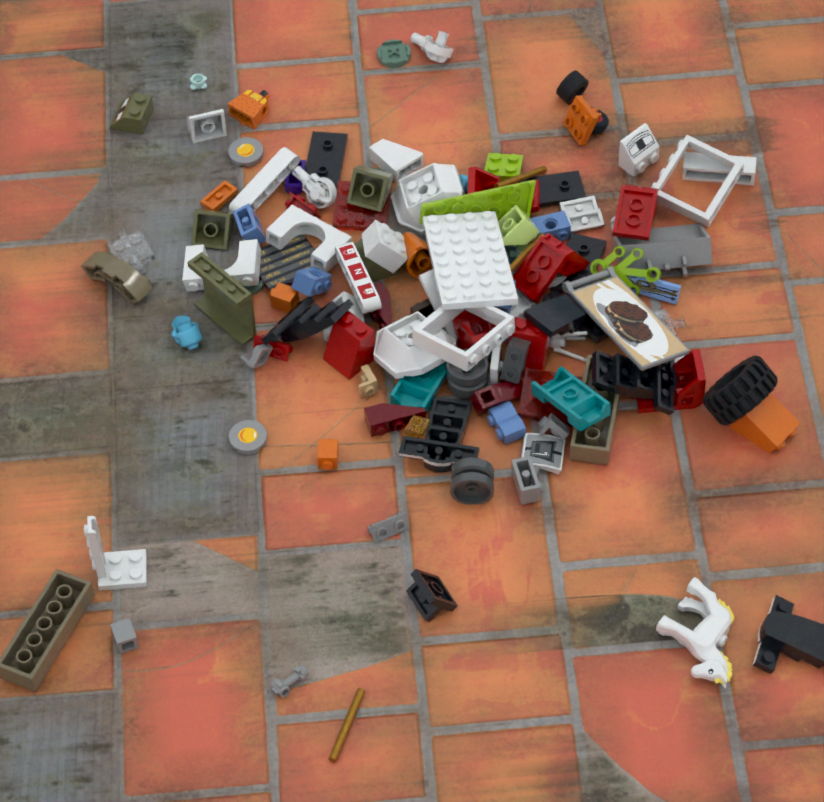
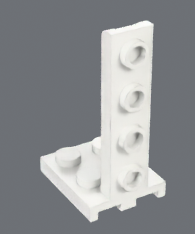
M87 516V524L84 525V535L87 537V548H89L90 559H92V569L97 572L99 591L147 587L146 549L104 552L97 519L95 516Z

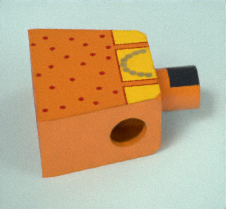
M252 90L245 91L228 103L229 116L255 130L269 112V93L265 90H262L259 94Z

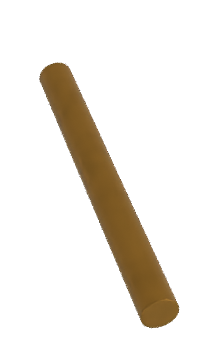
M541 166L495 183L494 188L516 184L547 172V167Z
M540 233L510 264L511 273L525 260L540 237L544 235L543 233Z
M358 688L329 756V761L335 763L339 757L365 694V690L362 688Z

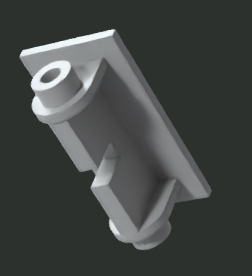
M397 512L396 515L386 518L384 521L371 523L367 529L369 534H372L374 543L410 529L407 512Z

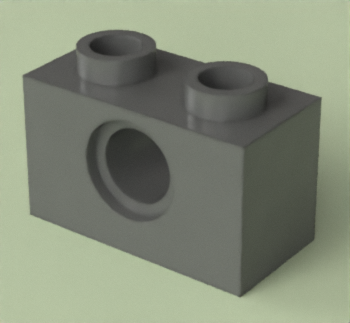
M512 337L507 347L500 379L519 384L524 373L531 341Z

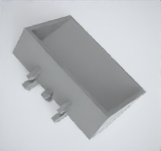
M701 223L651 228L649 241L612 236L611 232L613 248L623 246L626 250L624 256L616 258L617 265L627 258L635 248H641L644 255L641 259H636L627 268L647 270L650 267H657L659 270L664 269L667 271L670 268L680 267L682 277H687L686 267L712 264L711 237ZM620 248L617 249L618 255L622 254V250ZM638 250L635 251L636 257L640 256V252Z

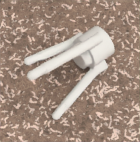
M578 331L573 334L567 332L562 336L556 334L551 337L550 347L554 348V352L586 362V358L561 348L566 346V340H585L586 337L581 335H587V331Z

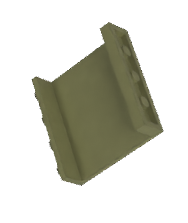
M199 253L187 262L188 267L203 279L205 295L195 301L194 305L240 345L244 346L254 338V335H257L252 294L204 253Z

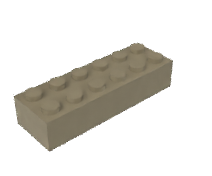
M587 354L582 382L610 402L611 415L582 431L577 430L575 427L573 428L570 460L608 465L621 395L592 386V355Z
M58 569L54 571L0 657L1 679L36 692L95 596L92 582Z

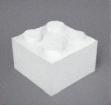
M375 220L362 233L365 257L388 271L394 273L408 259L403 235L391 230L385 223Z

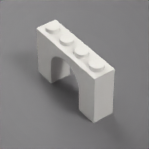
M291 205L266 229V242L279 250L298 235H312L320 239L322 244L311 254L310 267L315 266L327 273L338 263L334 247L351 242V236L294 205Z
M258 240L239 241L236 262L224 270L242 286L259 285L261 248ZM204 244L186 246L182 281L187 292L204 290L203 279L192 271L187 263L201 252L208 257Z

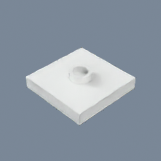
M501 345L492 350L490 385L499 383L500 372H502L504 361H501Z

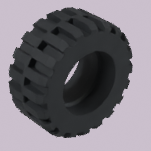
M754 355L740 362L709 388V391L705 393L703 404L720 424L729 425L752 411L774 390L778 383L777 376L761 357Z

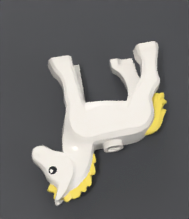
M694 577L688 584L686 591L691 595L698 596L703 602L685 596L678 604L677 609L682 612L691 611L698 613L704 620L692 631L664 615L658 622L656 631L663 636L667 635L675 638L695 658L702 662L692 667L691 675L694 678L715 681L716 684L721 683L726 688V683L730 682V678L733 675L731 672L733 671L731 668L732 664L728 662V657L724 656L717 648L718 646L723 647L728 639L727 634L734 621V614L730 606H726L724 601L722 602L721 599L717 600L715 592L709 590L698 578Z

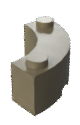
M95 252L81 265L91 280H99L104 283L108 280L113 283L114 288L130 304L139 302L153 289L150 280L146 276H142L131 265L112 254Z

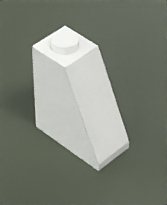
M385 139L369 147L370 160L380 169L394 174L393 181L395 183H398L399 179L424 167V154L417 150Z

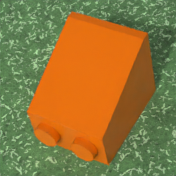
M770 392L758 406L736 422L731 423L729 427L763 450L771 453L775 449L779 451L786 444L784 440L787 437L790 439L797 432L795 428L800 422Z

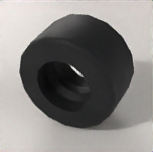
M577 70L572 71L560 83L556 94L567 104H571L575 96L584 93L589 81Z

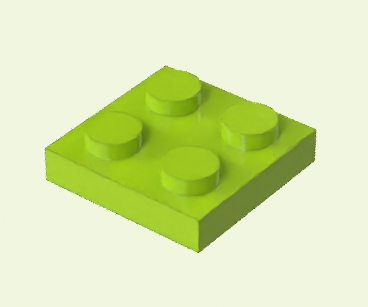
M488 153L484 170L500 177L501 181L521 174L524 155Z

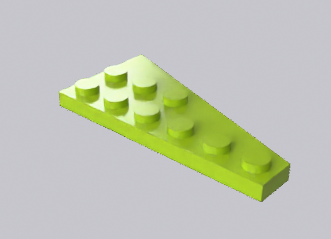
M535 180L423 203L421 204L419 223L423 224L422 216L447 215L450 213L463 214L467 212L478 213L484 211H495L499 221L515 205L530 217L536 182Z

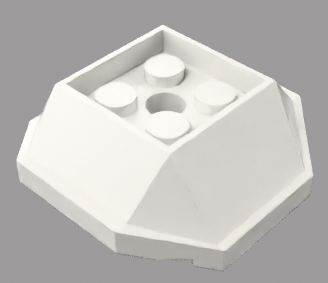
M432 163L399 179L396 189L391 195V200L398 223L404 228L425 236L423 224L419 223L421 204L465 195L455 165Z
M419 311L410 316L407 315L377 331L373 353L374 361L395 379L404 378V376L422 375L447 362L413 344L412 329L426 319ZM443 329L434 334V336L457 347V340Z

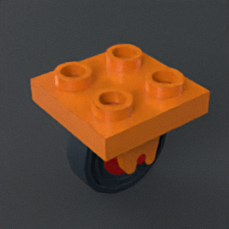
M579 95L575 96L563 124L580 146H584L592 132L602 133L606 130L609 119L599 109L590 107L584 98Z

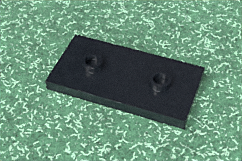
M316 131L312 133L305 171L309 175L316 173L319 177L330 179L334 183L336 190L339 189L348 134Z
M579 170L535 176L521 181L539 180L540 207L559 205L560 202L586 197Z
M571 233L567 246L589 261L590 264L586 269L567 276L563 282H571L592 275L590 265L594 260L602 258L607 241ZM562 283L550 289V291L557 290L560 293L569 295L563 291ZM589 283V284H586V285H583V286L574 288V290L579 289V288H582V287H585V286L590 285V284H592V283Z

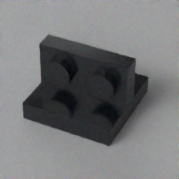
M418 569L411 573L415 582L406 592L425 621L430 622L442 609L453 611L458 607L439 576Z

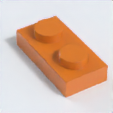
M224 180L200 200V204L205 209L219 210L238 194V188Z

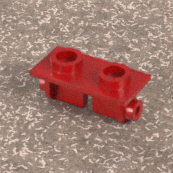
M291 192L289 193L292 198L285 202L287 209L294 205L312 216L321 218L317 212L319 209L312 203L306 204V200L299 194L295 196Z
M254 335L253 349L257 345L264 344L261 340L264 335ZM271 341L269 344L273 349L269 357L288 362L289 353H292L293 346L290 343L286 344L280 341L273 343Z

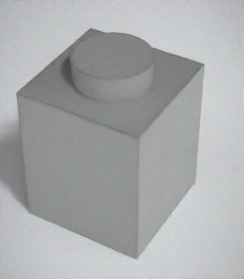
M130 618L121 619L110 624L119 654L139 648Z

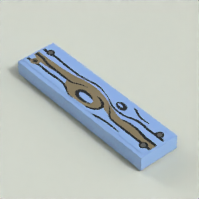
M626 275L634 285L639 286V294L672 304L678 303L681 285L660 279L656 282H649L645 277ZM632 287L631 290L637 293V289Z

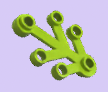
M617 246L604 260H594L590 265L591 273L601 272L597 269L598 265L602 266V271L610 267V264L617 257L625 255V248ZM618 248H620V249L622 250V254H621V255H618V254H617V249H618ZM641 248L633 249L631 254L617 266H612L617 276L630 289L632 287L637 289L636 295L640 293V288L638 285H634L626 275L645 277L649 282H656L661 277V272L657 267H650L647 270L627 268L636 259L643 257L644 252ZM636 250H638V251L640 252V256H639V257H636V256H635V251H636ZM652 271L657 273L655 278L651 276Z

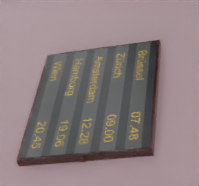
M304 235L294 237L281 250L272 245L262 247L259 279L262 280L269 292L272 288L276 287L278 282L288 286L292 285L296 271L310 268L311 254L316 249L313 248Z

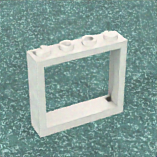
M686 135L684 140L681 139L679 141L676 153L671 154L666 169L663 168L661 170L657 183L654 182L651 188L659 189V204L709 228L743 173L744 162ZM688 147L732 168L706 212L661 191Z
M494 306L442 310V307H439L412 329L413 344L467 372L515 332V317ZM464 310L496 325L495 328L466 352L434 336L435 333Z

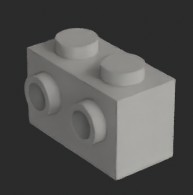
M531 456L511 460V474L521 505L540 501V493L543 492L542 482L538 481V470L536 465H533Z

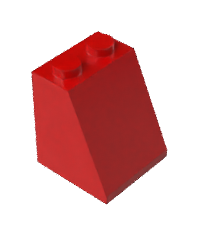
M347 311L332 326L323 360L350 380L361 371L362 366L369 365L374 361V330L350 311Z
M515 317V332L509 336L508 344L512 337L531 341L522 378L542 381L550 355L551 338L527 319Z

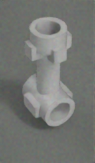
M303 665L296 666L293 669L294 673L283 681L280 678L274 679L271 683L272 691L281 698L288 696L290 693L289 686L297 680H305L306 676L309 675Z

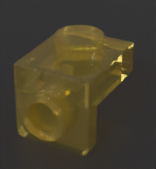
M413 415L405 428V435L415 438L423 436L430 425V420Z

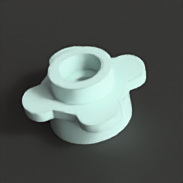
M194 74L190 78V88L192 90L207 88L205 82L207 77L202 74Z

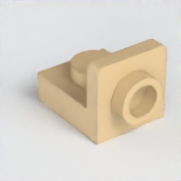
M369 365L362 366L361 384L358 387L360 397L364 398L378 392V383Z

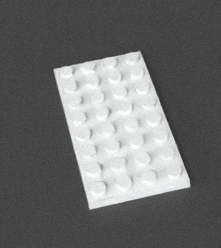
M495 211L422 216L442 310L518 305V296Z

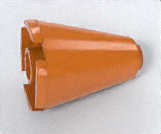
M412 232L402 234L408 258L405 261V265L409 274L418 278L419 275L432 270L433 267L427 242Z

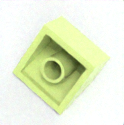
M517 205L511 208L498 221L504 246L527 245L540 232L532 220Z

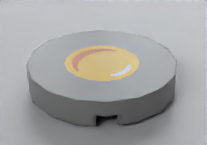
M250 137L239 138L232 142L228 148L229 159L233 164L240 167L241 165L251 167L258 164L264 154L260 141Z
M255 420L240 421L229 432L230 446L240 454L250 455L257 453L267 443L268 437L265 427Z

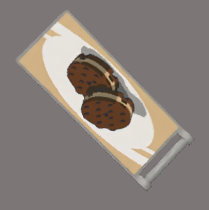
M612 266L605 268L604 271L571 282L566 281L562 283L563 291L571 295L640 370L643 371L689 354V348L617 276ZM606 277L608 278V279H605V280H602V281H599V282H596V283H593V284L587 285V286H585V287H582V288H579V289L574 290V288H577V287H580V286H583V285H586V284L595 282V281H597V280H600V279H603V278H606Z

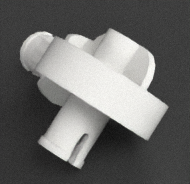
M443 31L438 32L436 41L430 35L424 37L416 32L412 34L410 39L412 43L419 45L421 50L426 52L429 59L439 63H444L447 58H451L454 50L445 45L449 34Z
M297 166L294 169L295 172H292V175L303 183L302 190L306 193L309 203L322 209L331 206L335 202L337 191L330 179L319 177L316 173L309 175L301 166Z

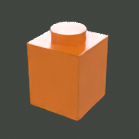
M278 282L275 288L271 289L269 294L271 307L287 313L300 301L299 291Z
M318 439V469H338V439Z

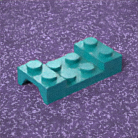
M447 362L422 375L400 378L390 394V404L425 408L427 414L433 404L434 396L447 377Z
M562 366L558 368L553 380L543 385H539L535 381L531 382L532 395L543 403L549 401L567 415L568 423L579 431L611 415L610 402Z

